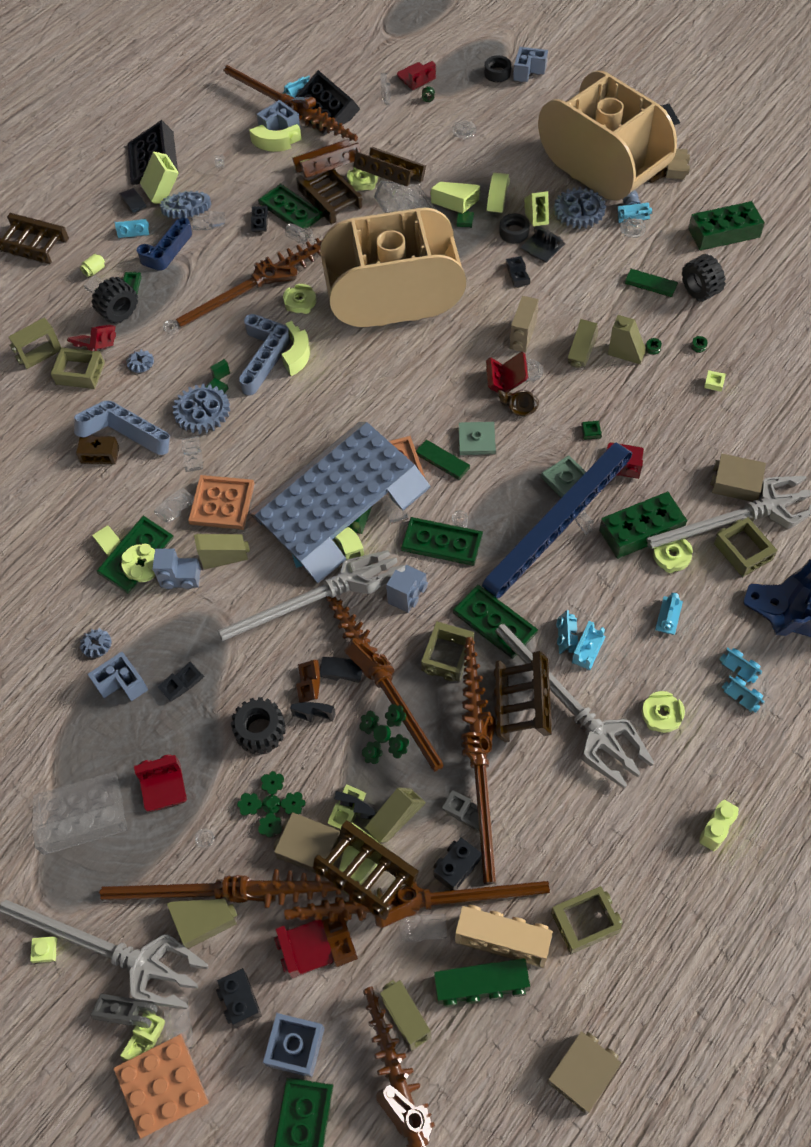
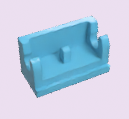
M588 621L572 659V663L591 670L606 637L604 636L605 629L601 627L600 630H596L594 622Z

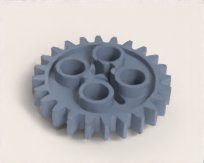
M573 187L572 191L567 189L566 193L561 192V195L557 196L554 204V215H557V220L561 219V223L566 222V226L571 224L572 228L578 226L581 229V226H584L587 229V225L593 227L594 223L598 224L599 220L602 221L606 209L605 200H602V196H598V192L593 193V189L587 191V188L582 190L579 187L576 190Z
M192 190L167 196L160 203L162 214L173 219L176 217L179 219L184 217L186 219L187 217H193V215L199 216V213L204 214V211H208V208H211V199L207 193L193 192Z
M202 384L201 388L195 385V389L188 387V392L183 390V396L178 395L179 400H174V418L176 423H179L180 428H185V431L191 429V432L194 433L198 430L199 434H201L202 430L208 433L210 428L215 431L214 426L221 427L220 422L225 423V417H229L230 403L227 395L223 393V390L218 391L217 386L212 389L211 384L207 388H205L204 384Z

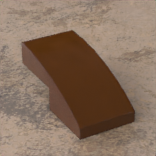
M318 660L298 664L301 683H297L296 687L299 703L318 699L320 688Z
M338 915L336 920L331 921L329 918L323 920L324 930L336 967L357 960L358 957L343 915Z

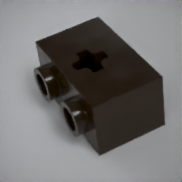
M89 435L87 437H80L76 455L81 464H116L119 445L113 436Z

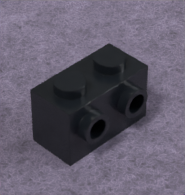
M462 837L457 842L454 840L447 849V855L444 858L440 857L433 866L434 877L451 891L457 890L481 861L482 853Z
M243 968L217 980L219 987L216 988V992L220 1002L224 1001L227 1007L224 1010V1015L228 1024L232 1023L235 1028H239L262 1017L247 973Z

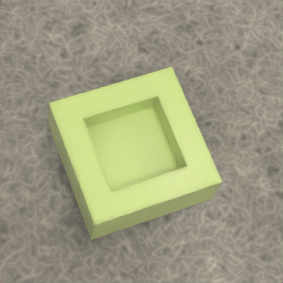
M708 370L704 388L722 392L726 374Z
M55 936L32 938L30 961L32 963L56 961L57 938Z

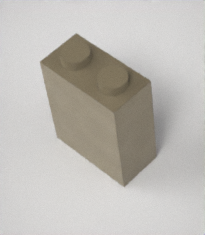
M522 296L511 325L510 349L522 352L527 351L537 323L539 299Z
M721 453L720 459L715 460L713 471H716V475H712L710 485L713 486L712 493L750 502L758 500L766 463Z
M292 812L290 818H286L282 828L284 832L281 838L278 837L275 841L273 850H275L274 853L278 859L316 873L313 869L314 858L320 855L325 859L340 842V830Z
M581 1031L547 1083L587 1115L614 1076L621 1062L618 1060L619 1056L610 1048L605 1050L597 1044L599 1040L589 1032L585 1034Z

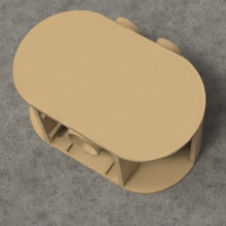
M604 71L591 72L582 81L577 95L567 102L553 99L542 107L539 114V136L550 159L559 168L570 174L572 178L579 180L593 189L595 193L598 192V195L609 200L625 198L668 166L676 153V131L665 109Z
M416 208L347 219L330 228L321 243L320 255L330 306L334 315L348 325L356 327L384 326L390 323L409 320L416 321L422 318L434 317L452 308L465 292L466 276L460 262L451 223L443 213L435 209Z

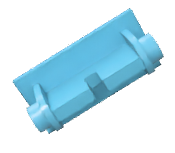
M310 76L301 77L293 83H287L284 86L283 94L286 93L295 97L299 90L310 80Z
M649 203L618 206L619 223L650 219V214H652V207L649 208Z
M146 219L115 222L118 238L149 235V223Z
M671 593L668 597H663L655 630L675 635L683 604L677 593Z
M566 610L558 617L556 622L559 654L565 650H569V653H574L578 645V636L571 634L577 633V618H575V615L569 614V610Z
M726 648L728 655L723 654L719 659L722 665L733 672L738 666L741 667L738 675L749 683L750 681L755 683L758 679L756 673L762 674L761 666L753 660L748 662L742 658L744 654L733 648L730 650Z
M729 676L731 682L728 683L726 681L722 686L724 693L735 700L742 695L743 698L739 703L750 712L756 713L761 707L758 703H765L762 699L763 695L754 688L752 691L746 688V682L738 676L735 678Z

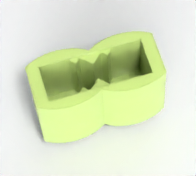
M726 800L721 801L700 835V844L712 851L717 850L736 820L739 808Z

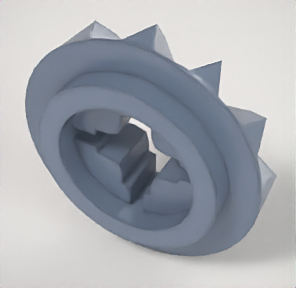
M141 349L139 352L134 350V354H129L126 362L131 371L140 373L152 367L154 358L148 350L143 351Z
M100 628L98 630L91 629L89 633H84V637L80 639V649L85 656L98 658L108 652L112 640L107 631H103ZM91 640H98L100 646L92 645Z

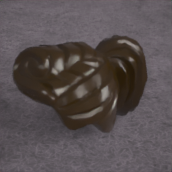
M518 390L514 393L498 391L502 406H509L510 411L515 415L527 416L533 414L538 409V398L527 390Z

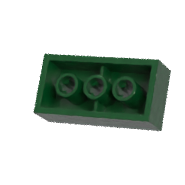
M749 201L691 214L688 230L699 250L702 251L761 238L765 222L754 203Z
M667 491L601 518L599 531L615 557L619 559L648 547L646 539L686 526L687 519Z

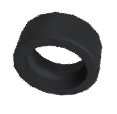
M501 55L489 57L484 64L486 79L492 82H503L509 79L512 66L510 59ZM499 67L503 68V70H493L492 68Z
M511 213L505 215L500 220L499 234L504 241L515 244L521 243L528 238L530 223L526 216ZM516 225L523 229L514 232L506 229V227Z

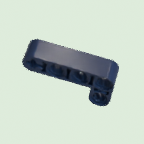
M184 217L178 218L155 247L148 244L139 245L136 250L140 263L154 270H165L192 236L189 219Z

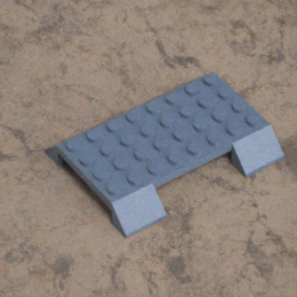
M358 422L251 510L249 514L260 525L263 524L303 565L305 571L319 583L346 560V557L332 539L387 493H389L390 499L404 511L431 487L416 465L368 422Z

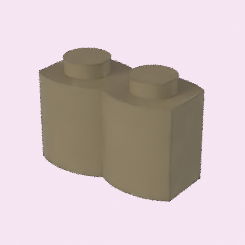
M676 148L675 156L667 166L666 178L685 180V176L689 174L690 165H687L690 160V154H687V149Z

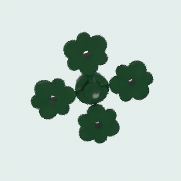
M391 704L388 707V712L385 713L387 725L378 724L379 716L375 715L374 711L369 710L366 715L361 716L360 730L365 731L368 735L373 731V736L376 740L375 742H368L366 747L362 749V756L365 757L366 763L377 764L379 762V757L383 755L380 743H386L388 740L390 746L388 752L393 754L394 758L399 759L402 754L407 753L408 738L403 737L401 734L391 737V730L389 728L399 727L401 721L406 719V713L401 705Z
M271 771L269 774H264L261 777L263 783L261 786L262 790H267L268 794H270L263 802L258 799L255 793L251 795L243 793L241 800L237 803L243 816L255 815L257 809H260L262 806L263 810L268 814L265 818L260 819L258 831L261 835L266 834L268 838L273 837L274 834L278 835L282 831L280 825L282 820L275 816V813L280 810L281 806L285 809L286 814L290 815L293 812L299 815L302 813V807L306 805L300 792H295L294 794L287 793L286 798L282 801L274 795L277 793V790L283 789L282 783L284 782V776L277 774L275 771Z

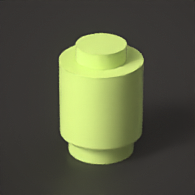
M93 254L82 262L80 269L85 276H93L105 267V261L102 256Z

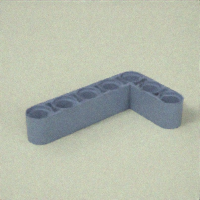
M249 314L244 318L247 334L264 341L239 378L242 392L248 396L257 392L290 344L287 326L256 314Z
M102 401L76 414L74 417V433L79 437H87L109 426L156 454L165 455L169 452L170 435L115 402Z

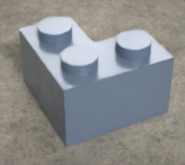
M519 47L514 64L513 80L528 82L530 73L545 74L548 50Z
M280 100L257 113L258 125L263 124L268 130H283L296 124L300 127L299 114Z
M155 549L152 569L161 588L191 589L199 587L201 567L197 558H178L175 549Z
M405 565V571L403 572L395 570L386 584L388 604L409 613L410 609L417 605L420 593H424L428 586L426 573L408 565Z
M120 652L88 673V676L103 698L120 687L131 701L148 691L143 679L123 652Z

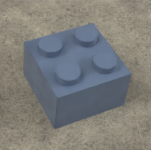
M276 1013L263 1063L268 1067L312 1078L325 1030L324 1026L320 1023Z

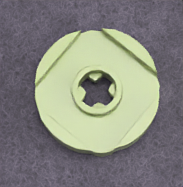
M354 168L348 171L347 181L356 191L373 190L378 182V176Z
M296 284L294 288H287L283 294L286 310L308 314L316 304V293L312 290V287L306 284Z
M681 539L655 547L653 557L655 562L667 573H673L674 571H681L689 565L693 550L686 539ZM670 550H671L672 552H675V551H676V552H677L676 556H671V555L669 554V553H670L669 551H670Z
M148 544L134 545L127 549L122 555L121 563L126 577L131 580H138V582L152 580L155 577L152 569L155 549L151 548ZM138 560L146 561L144 563V567H141V565H136V563H138Z
M658 691L651 694L645 700L642 707V717L647 727L652 731L656 730L662 733L678 729L685 715L683 703L673 697V694L666 691ZM660 708H664L665 711H668V714L662 716L658 712Z

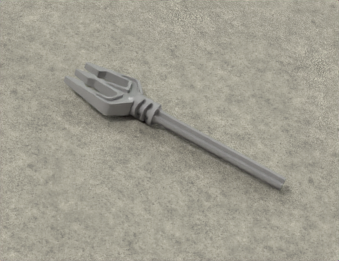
M807 477L765 478L762 483L759 500L746 503L742 509L646 539L648 542L647 546L652 549L732 524L737 520H744L747 517L754 521L768 516L769 519L785 528H793L811 516V504L807 511L795 515L790 514L786 507L796 501H804L810 497L811 490L778 495L775 493L774 488L786 484L795 487L805 481Z
M389 550L347 559L342 564L341 574L325 580L323 586L220 629L218 633L221 640L224 641L326 596L333 598L349 590L365 594L373 593L389 581L395 570L405 571V565L392 567L397 563V558L383 560L390 556ZM372 562H379L377 564L366 566ZM389 569L388 572H386V573H384V574H381V575H378V576H376V577H373V576H375L376 574H378L379 572Z
M505 624L499 625L495 632L525 664L531 663V660H533L532 653ZM549 672L550 690L574 715V722L581 724V729H587L585 732L587 737L581 756L586 764L620 787L626 788L627 784L619 771L610 770L595 754L598 749H603L620 761L624 769L639 777L640 772L634 761L626 756L615 739V736L623 734L638 749L637 757L648 765L653 766V759L629 720H605L602 722L600 719H594L596 714H589L591 709L589 707H582Z
M6 899L0 903L1 913L110 958L111 963L115 966L120 965L122 969L127 968L130 972L131 995L133 999L141 1002L179 1009L188 1008L187 1004L174 994L163 998L145 991L147 982L151 978L177 982L180 987L198 988V985L188 976L175 973L159 961L166 951H172L188 958L190 967L208 969L207 963L167 934L155 939L141 950H134L132 946L127 947L125 943H120L119 945L112 944Z

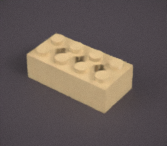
M475 905L462 906L456 929L455 943L513 960L525 958L526 963L544 968L553 933L552 930H548V926L540 923H535V926L526 923V920L518 917H513L512 919L505 918L502 913L497 911L483 912L480 907Z

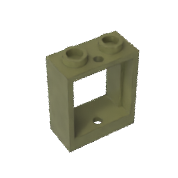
M45 317L8 336L11 342L9 346L13 353L17 354L15 355L17 362L20 365L23 364L26 369L61 350L53 327ZM44 335L46 336L48 342L26 354L23 353L22 347Z
M61 348L56 356L55 365L51 369V377H53L56 385L95 389L105 362L101 352ZM68 361L89 363L85 374L64 372Z
M748 517L742 521L737 520L727 529H721L716 534L717 537L714 545L742 577L771 562L778 551ZM741 531H744L761 550V552L747 560L728 540Z
M436 621L421 661L422 671L431 676H441L448 681L460 682L465 668L463 664L466 662L464 656H466L464 653L465 647L463 648L457 668L432 661L430 657L437 638L465 645V638L472 637L474 640V632Z
M601 886L552 907L551 914L570 955L617 935L622 929V919L618 912L614 913L610 905L612 904L611 897L607 891H603ZM597 897L611 927L578 941L564 911Z
M393 980L384 985L382 988L384 991L380 993L382 1001L410 1050L413 1051L431 1039V1031L401 980L398 982Z

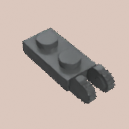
M100 994L90 1016L93 1020L150 1028L151 1020L147 1017L138 1016L141 1011L145 1014L154 1015L158 1008L152 1003L141 1002L133 998Z

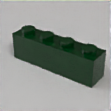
M525 958L434 972L438 1005L443 1004V1007L456 1006L457 1002L460 1001L474 1004L480 1002V998L489 997L491 1001L503 999V995L512 994V997H520L526 995V991H529L531 987Z

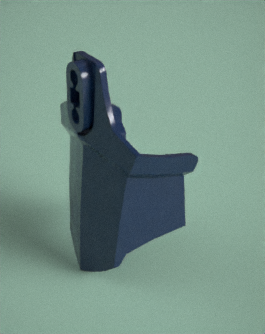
M811 559L782 584H749L743 604L769 620L775 635L787 636L794 632L811 637Z

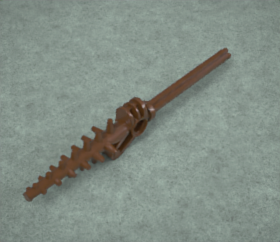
M226 65L225 69H223V72L275 101L280 100L299 114L300 121L304 117L305 126H308L309 120H311L313 129H315L318 123L320 131H323V127H326L328 134L330 131H334V136L340 134L342 138H349V141L353 140L356 142L358 140L357 134L351 133L349 128L345 129L342 123L338 125L335 118L331 120L327 112L321 113V107L312 110L311 107L316 105L314 97L294 98L286 93L281 94L229 65Z
M316 238L317 243L313 245L307 241V248L305 249L297 245L298 252L295 254L289 248L286 249L289 255L287 258H284L280 252H277L280 261L275 264L272 263L269 257H265L264 261L260 260V263H254L255 270L251 275L252 278L176 319L178 325L182 328L256 286L260 288L264 283L294 281L298 273L294 266L300 263L305 269L307 266L304 260L309 258L311 262H314L315 260L312 255L317 253L321 256L322 240L320 241L319 238ZM271 272L273 275L267 276L265 273Z
M326 596V600L330 602L329 608L335 611L333 617L340 620L338 628L345 629L342 638L346 639L348 637L351 639L344 650L345 653L362 669L363 674L367 678L374 680L375 685L378 688H382L391 704L403 707L406 719L402 722L432 770L436 772L438 769H442L443 762L391 682L392 675L395 672L393 666H391L385 655L375 653L378 649L368 644L371 641L367 638L370 631L367 629L363 633L361 629L362 622L355 625L356 615L353 614L349 617V607H342L343 600Z
M472 637L465 638L466 644L464 645L466 648L464 650L466 662L463 664L465 666L464 671L467 673L463 676V683L467 686L462 690L463 696L468 699L462 702V707L468 711L461 716L463 721L469 723V732L461 734V740L464 741L461 743V746L464 748L462 755L469 757L470 767L475 772L484 884H493L496 882L486 768L489 767L487 756L492 750V738L496 722L490 712L482 713V707H486L488 700L480 699V695L484 694L485 688H479L478 682H481L483 677L477 675V669L480 668V664H476L475 657L478 654L474 651L475 641Z
M274 869L272 880H251L246 875L225 876L224 879H217L215 883L106 886L101 888L99 894L101 895L100 900L215 897V899H224L226 897L228 901L235 903L247 901L264 902L265 908H269L270 903L275 902L276 895H278L279 905L283 906L285 895L292 894L293 903H298L299 894L307 893V900H312L313 893L321 892L322 898H326L327 892L336 891V895H340L341 890H338L330 880L321 881L318 874L315 875L314 881H307L306 873L301 874L300 881H293L292 871H288L286 880H279V871Z
M415 881L411 888L406 884L399 888L388 902L391 909L387 919L383 920L375 916V925L380 928L386 927L403 918L414 916L420 908L431 910L432 905L550 893L549 881L430 893L429 889L419 888ZM377 888V897L380 899L383 892L381 888ZM349 895V901H344L343 897H336L335 903L322 900L321 905L308 903L307 907L300 908V906H294L292 909L284 910V917L286 920L294 918L307 920L309 917H314L315 920H322L323 916H329V920L332 921L336 920L338 915H343L344 920L347 921L352 919V914H357L359 921H363L366 919L367 913L371 912L363 904L356 903Z
M373 986L365 988L363 993L368 1001L366 1010H370L373 1019L369 1022V1026H374L373 1029L376 1030L377 1034L371 1040L373 1043L377 1042L381 1051L374 1054L375 1059L381 1058V1061L385 1063V1067L379 1069L377 1074L378 1076L385 1075V1078H389L391 1085L379 1090L376 1094V1100L396 1126L397 1131L404 1138H407L409 1144L406 1145L407 1147H426L429 1144L430 1131L435 1127V1123L430 1120L432 1114H428L426 1108L429 1105L426 1103L415 1107L411 1093L420 1088V1083L407 1085L406 1079L408 1075L413 1073V1068H401L400 1063L406 1058V1053L396 1054L395 1047L399 1043V1039H391L389 1032L393 1026L391 1023H385L384 1014L386 1011L385 1009H380L378 1003L379 996L378 994L375 995ZM409 1118H411L413 1122V1127H411L409 1124Z

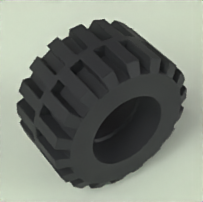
M702 254L684 264L682 268L684 286L687 292L694 299L696 298L697 301L703 302L724 290L726 284L724 270L721 264L718 263V260L714 259L712 255Z
M110 277L109 280L105 279L103 283L99 284L98 288H95V293L92 294L93 299L91 303L93 308L109 323L117 324L128 319L133 314V311L136 310V304H138L136 291L119 277Z
M258 697V700L250 698V702L246 703L244 701L242 702V707L238 706L235 709L237 714L233 713L231 727L239 746H242L243 750L247 751L249 749L251 754H255L256 751L259 754H263L265 750L269 753L272 751L271 748L273 746L275 748L279 746L278 741H283L286 725L280 708L278 709L275 702L272 703L270 699L264 701L263 697ZM257 719L270 721L268 727L261 732L252 733L248 731L249 725Z

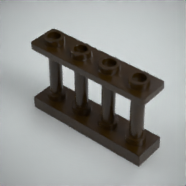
M370 147L369 155L356 152L353 165L356 169L403 186H409L410 178L422 182L426 170V165L375 147Z
M335 168L325 171L309 181L302 175L296 177L298 191L314 207L323 212V216L331 225L337 222V212L355 204L359 209L362 208V195L351 184H348L344 177L336 172ZM327 178L332 181L318 189L312 187ZM336 186L340 189V191L326 198L321 196V194ZM344 195L349 198L336 206L329 204Z
M9 213L7 218L11 226L4 236L0 238V252L51 264L50 250L57 241L66 243L69 237L64 226ZM16 230L23 231L15 242L9 241ZM29 234L36 235L29 246L23 244ZM43 237L50 238L43 249L36 248Z
M541 651L532 652L533 660L527 664L507 668L500 660L495 661L494 676L496 687L494 688V694L496 696L495 714L497 716L495 732L505 743L510 742L511 732L535 728L543 736L552 735L548 658ZM533 671L531 682L508 686V676ZM534 690L532 701L509 705L508 694ZM535 709L533 720L509 724V713Z
M346 820L341 826L339 838L342 840L325 859L317 855L314 858L313 869L319 876L330 880L338 890H343L349 894L356 903L367 907L374 916L386 920L391 909L388 902L402 884H406L410 888L412 887L419 870ZM347 846H352L359 853L342 872L332 864ZM369 858L377 866L363 884L360 885L350 877L364 860ZM387 871L395 877V880L379 899L369 890L382 873Z

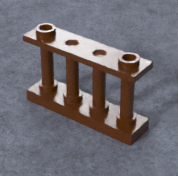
M349 139L292 157L296 173L303 171L304 177L307 178L354 162L356 152L361 153L359 143L350 145Z

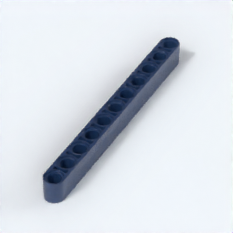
M617 442L611 445L485 578L482 587L497 599L502 597L631 459L632 452Z

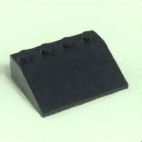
M319 70L316 71L294 97H314L316 105L311 107V109L321 107V113L327 112L328 117H331V120L335 118L338 125L339 123L343 125L349 122L360 110L359 106L350 96ZM317 123L315 128L320 131L319 124ZM323 127V131L320 132L323 135L328 134L327 128Z
M160 120L127 143L130 181L132 185L140 184L153 152L166 154L178 171L174 131L163 120Z

